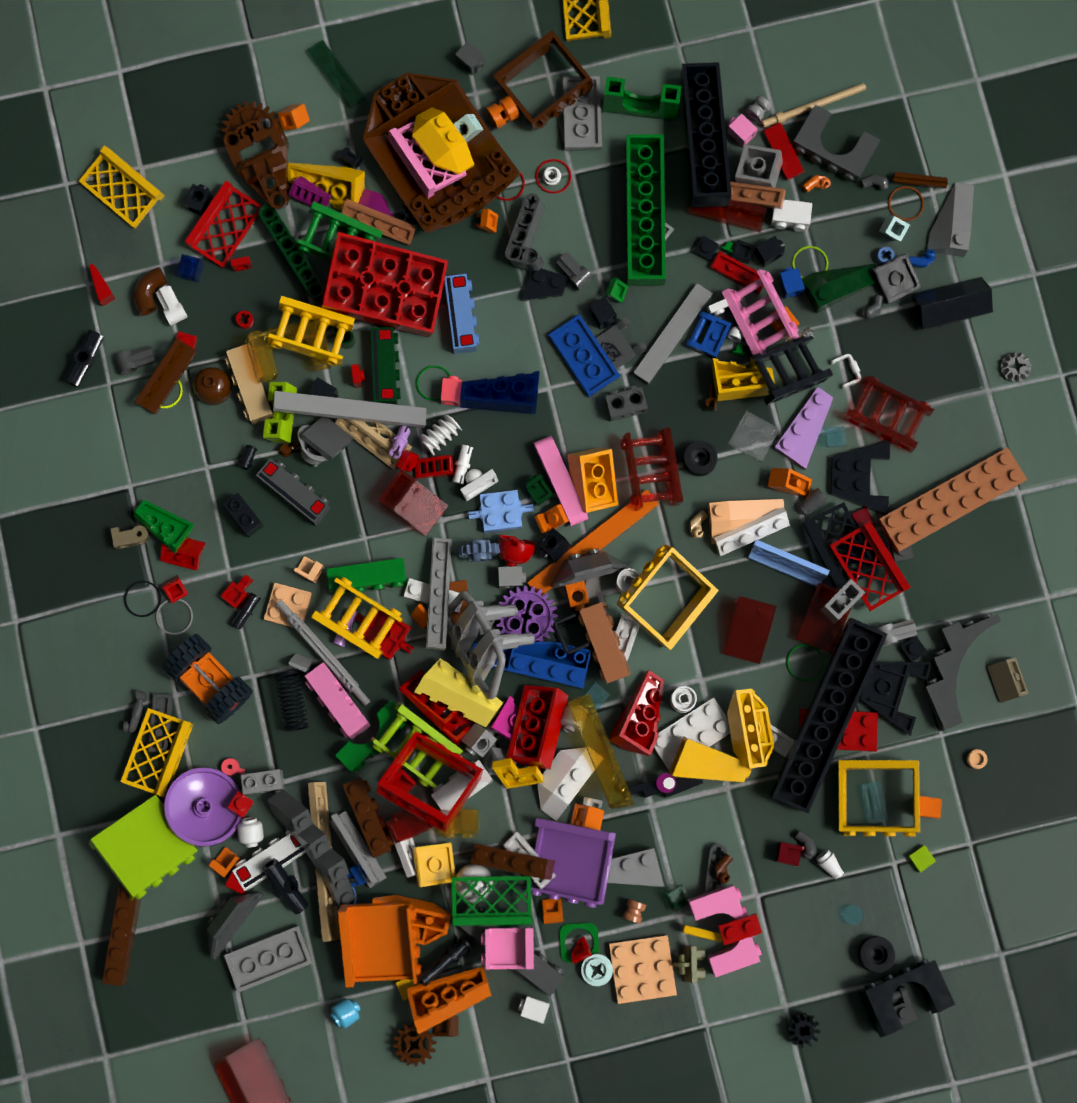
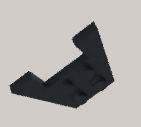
M890 441L832 456L831 495L887 515L889 511V496L870 495L871 459H890Z
M875 662L859 700L908 736H911L916 717L898 712L908 675L927 681L933 662Z

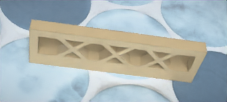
M337 418L336 425L393 470L396 468L400 458H393L395 452L392 457L389 454L393 445L392 440L396 436L395 433L382 423L369 422L373 425V427H369L365 423L367 421ZM380 433L385 434L388 438H383ZM407 443V446L404 448V450L410 451L412 449V446H410Z

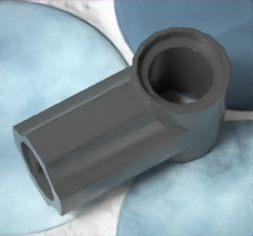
M568 252L563 254L556 262V265L568 277L571 285L578 291L593 279L591 273L584 266L581 267Z
M151 346L135 351H123L115 355L122 375L131 374L139 367L156 362Z

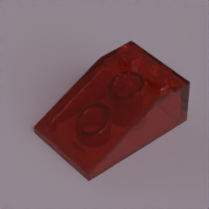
M739 596L736 600L722 654L760 664L777 606Z
M406 810L393 814V819L386 822L395 844L435 828ZM439 810L445 815H448L450 812L449 810Z

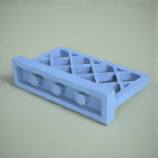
M755 540L748 559L816 588L820 587L830 571L759 540Z

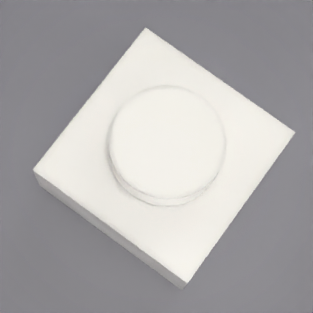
M724 299L706 307V311L717 316L725 312L724 308L728 307V303Z

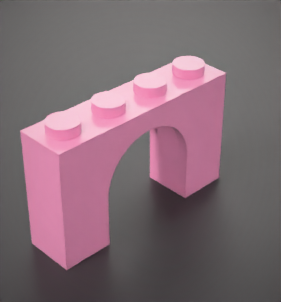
M733 884L687 899L693 918L696 921L717 913L729 914L734 919L748 915L745 906L741 907L739 899H742L738 887L735 888ZM752 937L734 942L724 950L707 955L713 975L719 977L760 962L759 956L761 951L758 944H754Z

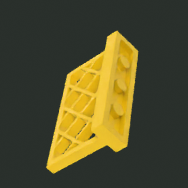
M563 0L567 41L604 36V39L611 38L608 0H596V3L594 0H587L588 3L583 9L576 5L579 0H573V2ZM591 4L597 8L593 16L585 12ZM573 7L580 11L574 19L568 14ZM583 14L589 18V21L584 26L577 22ZM594 22L598 25L599 31L590 32L587 28ZM574 24L581 28L578 34L570 35V29Z
M104 145L100 150L102 153L81 177L79 182L133 228H136L157 201H161L165 195ZM103 159L108 162L109 170H99V164ZM120 172L122 174V182L113 183V173ZM100 174H109L110 183L101 184ZM91 175H96L97 185H89L86 183V180ZM123 185V195L114 196V186ZM126 185H136V193L127 194ZM101 187H110L111 196L103 197L101 195ZM140 196H149L152 200L148 205L141 206ZM137 197V207H128L127 198ZM124 198L125 208L117 209L115 207V199ZM138 210V217L134 222L129 219L128 211Z
M148 708L121 782L165 797L173 782L194 724ZM151 713L157 715L161 721V724L152 728L148 722ZM171 721L178 722L177 731L169 734L165 724ZM163 726L167 736L157 740L153 730ZM150 732L155 742L144 746L141 739L144 734ZM169 738L171 748L166 752H162L159 742ZM156 744L160 754L150 759L146 749ZM143 750L147 761L138 765L135 756L136 753ZM162 756L165 763L164 767L156 771L152 761ZM149 763L153 773L143 777L139 767ZM137 769L141 779L135 782L128 781L129 772ZM154 775L158 781L155 790L149 788L145 782V779Z

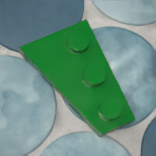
M143 500L134 511V517L174 553L178 551L194 529L195 524L146 500Z

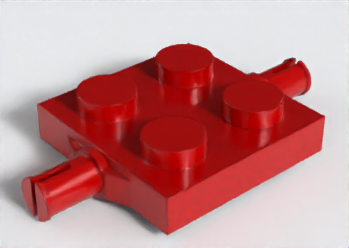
M379 609L365 631L363 639L369 643L371 640L374 641L389 615ZM358 613L359 617L356 616L355 620L362 623V619H364L365 616L361 613ZM395 620L380 644V650L383 651L382 655L391 660L400 649L411 654L414 647L405 641L412 628L404 622Z

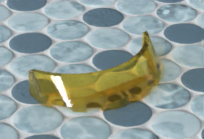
M590 694L569 701L568 705L587 748L610 809L635 805Z

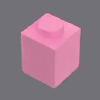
M743 114L738 118L733 117L728 123L727 133L742 148L756 136L757 128Z

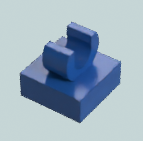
M360 863L350 868L351 872H349L347 877L354 876L356 879L351 887L361 886L370 881Z

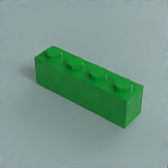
M403 558L327 569L329 592L331 594H334L340 585L334 580L336 578L341 579L342 577L352 582L351 586L362 593L365 592V589L373 588V591L384 590V586L391 585L392 588L403 587V584L407 583ZM346 589L342 596L346 595V592L350 591Z

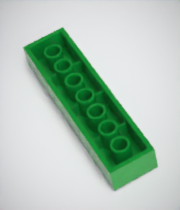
M626 134L627 286L665 285L664 134Z

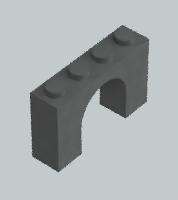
M815 104L793 142L792 147L794 151L799 155H806L816 164L826 166L832 173H839L845 180L857 183L876 150L880 139L864 131L851 152L844 155H834L828 152L821 143L820 135L829 121L831 113Z

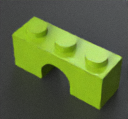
M270 382L268 401L273 405L275 391L297 393V387L288 382ZM274 411L272 419H265L263 438L273 443H291L294 413Z

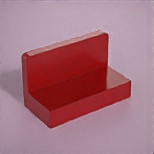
M187 538L176 553L163 543L160 561L197 571L205 542Z

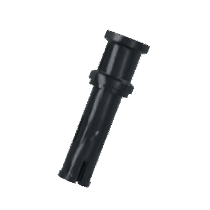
M460 937L455 945L446 949L445 954L418 976L420 983L426 987L452 963H458L460 957L466 952L472 951L470 944L463 937Z

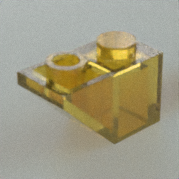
M460 810L445 833L439 830V834H443V838H455V834H463V838H475V834H479V810Z

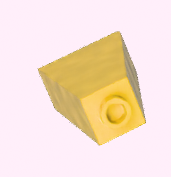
M683 736L669 773L676 777L744 782L750 776L751 769H747L742 761L735 756Z

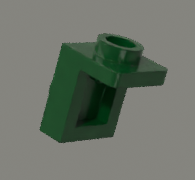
M541 474L538 476L533 475L526 480L525 489L537 506H540L554 496Z

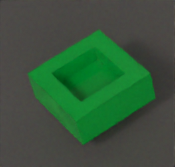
M612 278L605 295L616 303H622L629 286L618 278Z

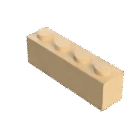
M248 344L226 351L228 357L225 358L228 369L232 368L234 375H231L234 386L238 385L240 392L237 395L240 403L245 404L246 409L243 412L246 420H250L255 425L265 421V419H272L273 412Z

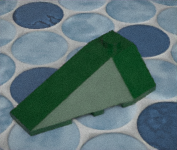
M875 264L820 271L803 278L804 291L816 314L877 284L872 269L876 268Z

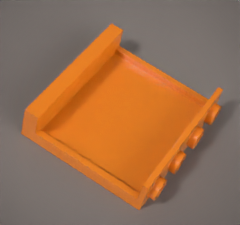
M412 901L341 905L338 911L346 987H354L355 982L413 979L414 984H417L418 976L422 974V966L418 964L420 946H416L418 927H414L416 908L412 907Z

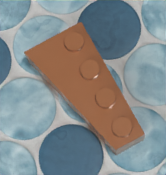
M600 602L579 610L581 613L579 620L582 626H586L588 632L585 634L587 641L593 645L595 650L592 652L596 663H600L601 669L599 672L602 680H606L608 684L631 675L624 651L619 649L621 644L616 631H612L614 622L612 616L606 613L605 610L609 608L607 602Z

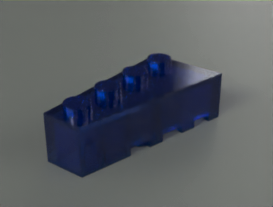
M535 371L531 374L521 373L510 377L500 376L489 380L486 378L462 382L460 407L536 414L540 371Z

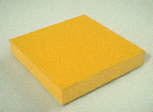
M451 843L413 848L418 887L451 883V877H456Z

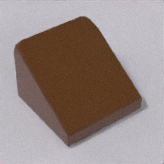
M454 1015L435 1025L434 1036H458V1016Z

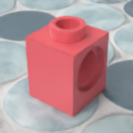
M456 376L443 378L441 404L461 406L462 379Z

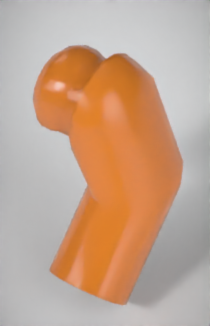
M815 175L805 182L802 188L806 193L814 187L825 189L830 186L831 181L827 177Z

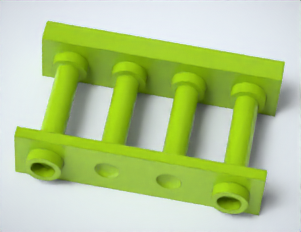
M400 702L395 706V709L398 711L396 714L397 718L378 741L373 736L370 739L374 743L372 747L380 753L383 751L387 752L395 759L415 731L418 733L425 731L429 734L430 740L443 744L453 753L461 754L463 752L458 746ZM409 719L414 723L412 730L396 751H391L385 745L403 721L406 722ZM419 751L411 763L405 762L404 766L420 777L418 781L428 788L430 785L435 788L437 785L431 779L443 763L436 760L428 772L423 775L416 768L426 756V753Z

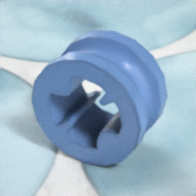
M883 247L877 253L876 258L878 263L882 265L894 259L895 254L891 248ZM883 254H889V260L887 258L882 259Z

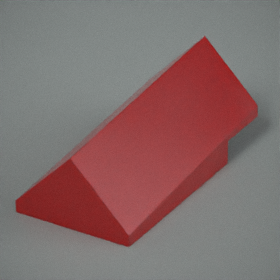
M420 670L399 688L400 692L459 746L462 742L461 740L475 722L464 717L460 711L448 709V705L440 701L435 703L429 700L430 696L424 693L421 695L415 693L414 691L426 674Z

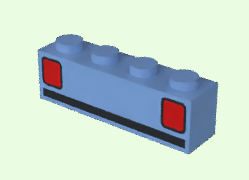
M467 274L445 276L454 354L477 351L476 345H480L478 334H474L477 320L476 315L472 316L471 309H475L474 298L469 296V291H473L471 279L467 280Z

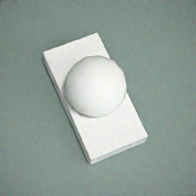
M478 469L469 470L465 477L468 485L460 490L464 499L469 501L498 482L496 473L493 469L484 475Z

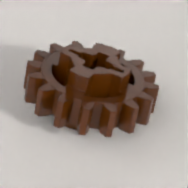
M412 1022V1027L405 1024L404 1031L402 1029L398 1030L400 1036L394 1037L398 1041V1043L393 1045L394 1048H398L395 1055L401 1054L400 1061L402 1062L406 1059L407 1066L414 1062L415 1067H417L418 1061H421L424 1065L426 1063L425 1058H432L429 1053L436 1051L432 1045H435L437 1041L431 1039L435 1034H429L428 1029L418 1035H411L408 1032L417 1031L414 1022ZM421 1037L418 1043V1046L420 1048L415 1047L414 1049L412 1048V1050L409 1051V1049L411 1048L410 1046L412 1045L410 1040L415 1041L416 1039L418 1040V1038ZM425 1037L428 1040V1049L423 1044ZM402 1039L406 1042L405 1051L402 1049ZM412 1053H419L420 1055H422L417 1058L410 1057Z

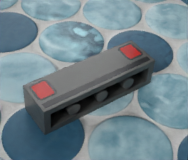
M270 458L256 474V477L317 526L331 509L328 505L329 501L322 495L318 497L314 494L315 490L309 484L305 483L303 485L298 481L300 477L293 471L287 472L284 469L286 466L278 459L274 461Z

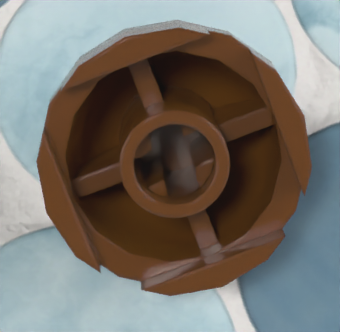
M207 367L199 371L195 376L193 389L195 395L202 403L215 406L222 404L228 399L232 385L230 378L224 371L216 367Z

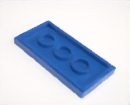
M580 314L548 334L589 397L621 377Z

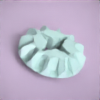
M594 954L584 960L581 973L588 984L602 986L611 979L613 967L606 956ZM601 964L600 969L604 975L596 973L592 977L594 970L590 965L597 967Z

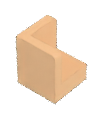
M304 557L298 568L295 567L293 571L315 584L325 567L317 561L314 562Z

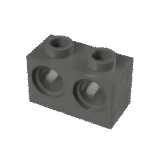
M631 386L626 388V391L619 392L616 390L609 392L605 396V404L610 422L647 413L648 407L642 387ZM633 396L638 397L640 402L633 404L630 402V398ZM614 401H618L621 403L622 406L618 409H615L612 407L611 403Z

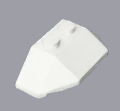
M588 747L560 750L552 761L551 770L546 769L542 774L544 776L543 783L537 784L541 810L557 821L603 758Z

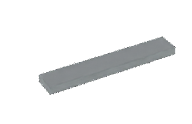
M698 283L695 285L636 368L633 375L648 385L713 293Z
M434 537L432 539L425 649H446L452 539Z

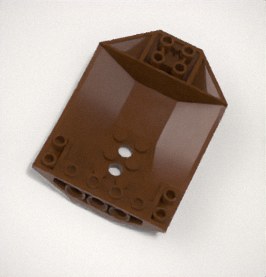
M406 72L375 92L363 140L383 173L425 233L459 223L490 204L520 175L519 170L479 116L458 83V80ZM431 107L445 112L453 124L466 114H474L484 129L467 142L474 166L466 170L467 174L458 180L460 181L458 186L453 187L449 184L434 192V196L427 199L389 142V130L395 127L399 129L415 121L417 115ZM466 125L463 127V132L465 134L467 133ZM406 131L402 133L404 138L413 139L411 132ZM413 145L412 150L414 153L422 155L423 151L421 148ZM423 160L422 165L424 168H433V164L430 161ZM435 166L434 170L440 171V168ZM452 171L447 172L448 174L456 175ZM437 175L432 177L436 185L443 182L444 177Z

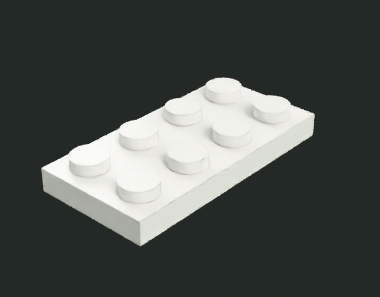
M712 698L659 732L654 749L669 771L683 736L711 746L730 734L728 718L715 698Z

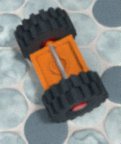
M194 634L180 644L176 650L172 651V654L164 661L162 668L176 682L178 680L181 681L205 705L203 710L219 725L232 716L249 699L253 690L240 677L234 678L210 654L212 648L199 634Z

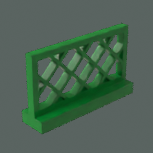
M531 876L451 877V926L533 924L531 913ZM518 880H526V890L522 894L513 887ZM456 881H464L469 886L463 895L456 890ZM479 881H484L489 886L482 895L474 888ZM498 881H504L509 886L502 895L493 887ZM471 889L479 896L473 905L464 898ZM490 889L499 896L492 905L484 898ZM510 889L519 896L512 905L503 897ZM462 899L470 908L464 914H456V905ZM481 899L489 906L485 913H479L474 908ZM500 899L509 906L504 913H499L494 908ZM522 899L527 904V912H518L513 906ZM512 909L515 913H508V911Z

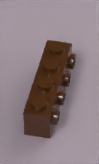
M360 777L344 784V790L373 858L393 851L391 846L394 845L390 834L386 835L384 828L387 826L383 817L378 816L376 810L379 807L375 798L371 799L369 791H371L368 781H364Z

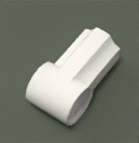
M164 286L156 292L164 308L163 312L171 326L188 318L171 286Z

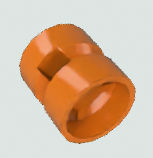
M509 95L499 100L498 105L494 103L485 108L488 118L496 129L506 125V121L511 122L520 117L519 111Z

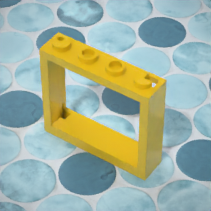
M664 544L657 549L654 558L645 564L641 574L632 580L631 586L620 595L619 601L616 604L660 645L671 650L719 590L673 547ZM670 557L701 586V589L664 635L661 636L629 605L667 558Z
M839 760V831L844 832V836H856V832H864V836H876V833H884V836H896V833H904L905 837H916V833H920L919 761ZM846 770H913L914 826H847Z

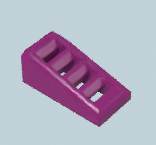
M302 176L294 180L289 192L290 196L310 206L314 201L327 207L331 199L330 194Z

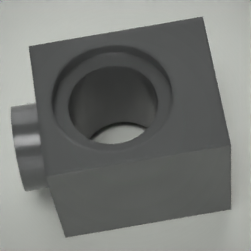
M468 41L455 54L456 62L471 75L476 71L479 72L484 66V55Z

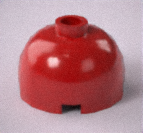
M500 535L497 541L500 548L498 555L502 560L506 561L507 566L515 567L517 564H525L532 558L536 543L526 539H516L517 537Z

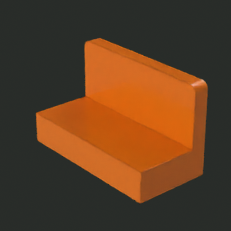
M575 803L571 825L600 830L604 810Z

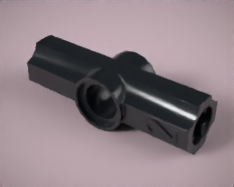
M88 330L80 348L74 352V360L63 379L65 382L75 387H80L88 369L94 365V358L105 338L104 336L93 330ZM88 355V359L85 362H80L82 356Z
M273 858L265 863L262 870L272 883L274 895L278 898L282 897L295 915L300 914L307 908L308 903L298 890L297 879L293 875H288L277 859Z

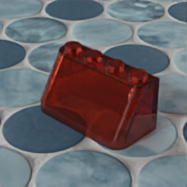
M260 1038L214 1062L216 1073L230 1102L293 1103L290 1097L286 1095L284 1083L278 1078L275 1064L269 1059L266 1053L267 1048Z

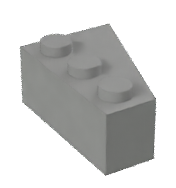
M652 848L611 859L607 883L664 887L655 849Z

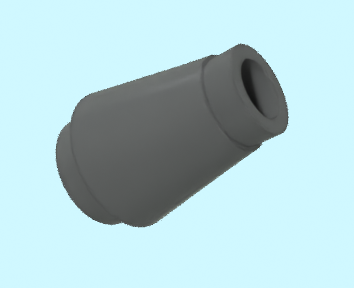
M819 488L812 489L799 508L807 515L824 505L827 497Z

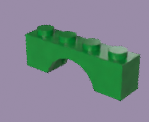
M391 700L377 713L380 728L375 738L378 741L397 718L396 714L398 711L395 709L396 705ZM403 721L398 730H402L408 722ZM372 741L366 744L348 742L335 756L354 773L355 771H361L366 765L364 762L369 757H375L379 751L372 747L374 744Z

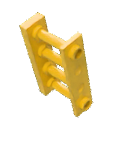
M281 296L279 310L283 313L276 335L270 333L268 335V344L276 349L284 348L326 361L327 364L332 366H341L343 356L338 355L345 332H352L355 318ZM292 314L301 317L294 341L283 338L289 317ZM309 320H315L319 323L313 346L301 343ZM329 325L338 329L331 352L320 349L326 327Z
M345 577L341 579L336 578L334 581L340 585L324 610H321V612L315 611L311 618L377 659L380 658L383 653L380 650V644L395 620L403 621L404 618L400 617L402 613L393 607L389 610L352 587V582ZM348 589L356 594L342 619L335 622L331 619V613L345 590ZM364 599L372 604V607L358 630L351 632L347 629V624ZM380 609L389 616L374 641L371 640L369 643L363 639L365 637L364 633Z

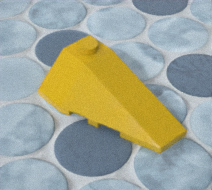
M288 163V182L293 184L294 180L298 177H304L331 195L329 203L333 205V208L342 211L346 199L359 203L364 191L365 171L348 167Z

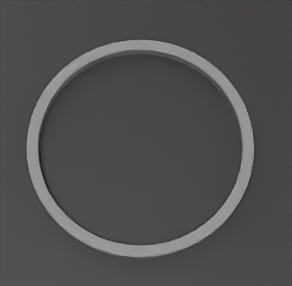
M168 599V600L164 601V602L159 606V608H158V610H157V613H156V621H157V624H158L159 628H160L162 631H164L165 633L170 634V635H178V634L184 633L186 630H188V628L191 626L192 621H193V611H192L190 605H189L187 602H185L184 600H182V599H179V600H178V601H181V602L185 603V604L189 607L190 612H191V620H190L189 625H188L183 631L177 632V633H170V632L165 631V630L161 627V625H160V623H159V620H158V614H159V611H160L161 607H162L165 603L169 602L170 600Z

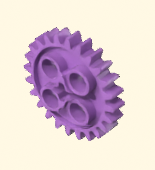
M524 586L523 591L517 587V593L510 590V597L503 596L506 602H499L501 606L515 604L517 601L522 600L525 607L523 610L517 611L515 617L498 619L501 620V623L496 626L503 627L501 635L505 633L522 634L525 623L522 615L527 614L528 602L531 600L532 605L529 615L532 618L527 620L525 633H529L530 625L536 623L539 626V631L536 634H532L534 635V642H544V637L550 639L548 632H555L551 626L555 622L553 618H557L558 615L553 614L557 607L550 606L554 601H547L549 594L542 596V589L536 593L534 586L530 591H528L527 586ZM536 605L543 606L542 614H534L533 609ZM514 619L520 621V627L516 630H513L510 626L511 621Z

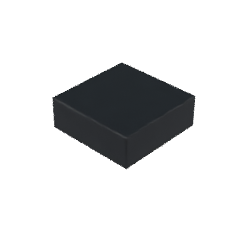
M737 239L731 257L737 261L749 264L755 245Z

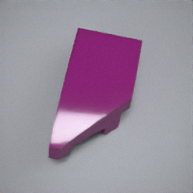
M364 189L359 204L393 217L388 203L382 194Z

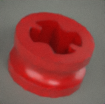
M240 311L236 316V322L242 329H248L254 323L253 316L249 311ZM245 316L247 318L249 316L247 319L248 323H240L242 321L241 317Z

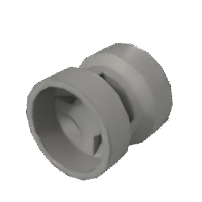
M758 95L754 99L753 105L748 106L746 113L754 121L760 122L764 117V113L769 112L772 106L766 98Z

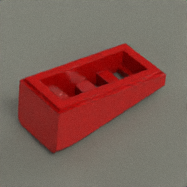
M90 264L89 269L98 301L102 306H105L115 300V296L94 264Z
M452 455L417 459L415 466L416 479L454 476ZM439 462L440 471H436L435 463ZM443 462H447V470L443 469ZM428 463H432V472L428 471ZM420 464H424L425 473L421 474Z

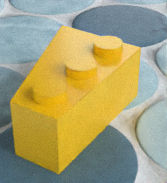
M713 358L711 369L717 402L769 394V389L756 366L747 369L746 365L736 364L733 361H718L719 359ZM766 367L770 377L772 378L775 384L772 368Z

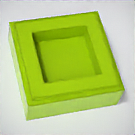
M925 845L908 856L919 873L936 862Z

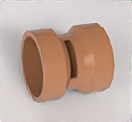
M628 899L626 903L628 909L623 913L622 918L641 924L642 917L640 913L645 911L646 905Z

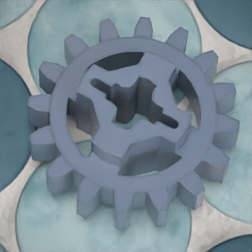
M473 540L472 542H467L468 545L458 547L459 557L463 559L469 558V562H486L487 560H492L491 557L498 556V553H500L499 544H490V540Z

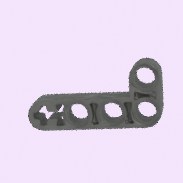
M534 193L525 196L505 251L507 259L514 267L530 271H538L543 266L542 257L535 249L531 248L545 209L541 199Z

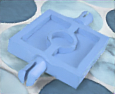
M518 490L480 494V510L468 511L469 520L481 518L484 533L521 529L522 513L534 512L533 504L521 505Z

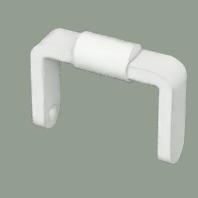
M846 354L830 361L831 364L847 358L849 366L856 376V380L842 385V389L859 383L861 380L860 369L851 354Z

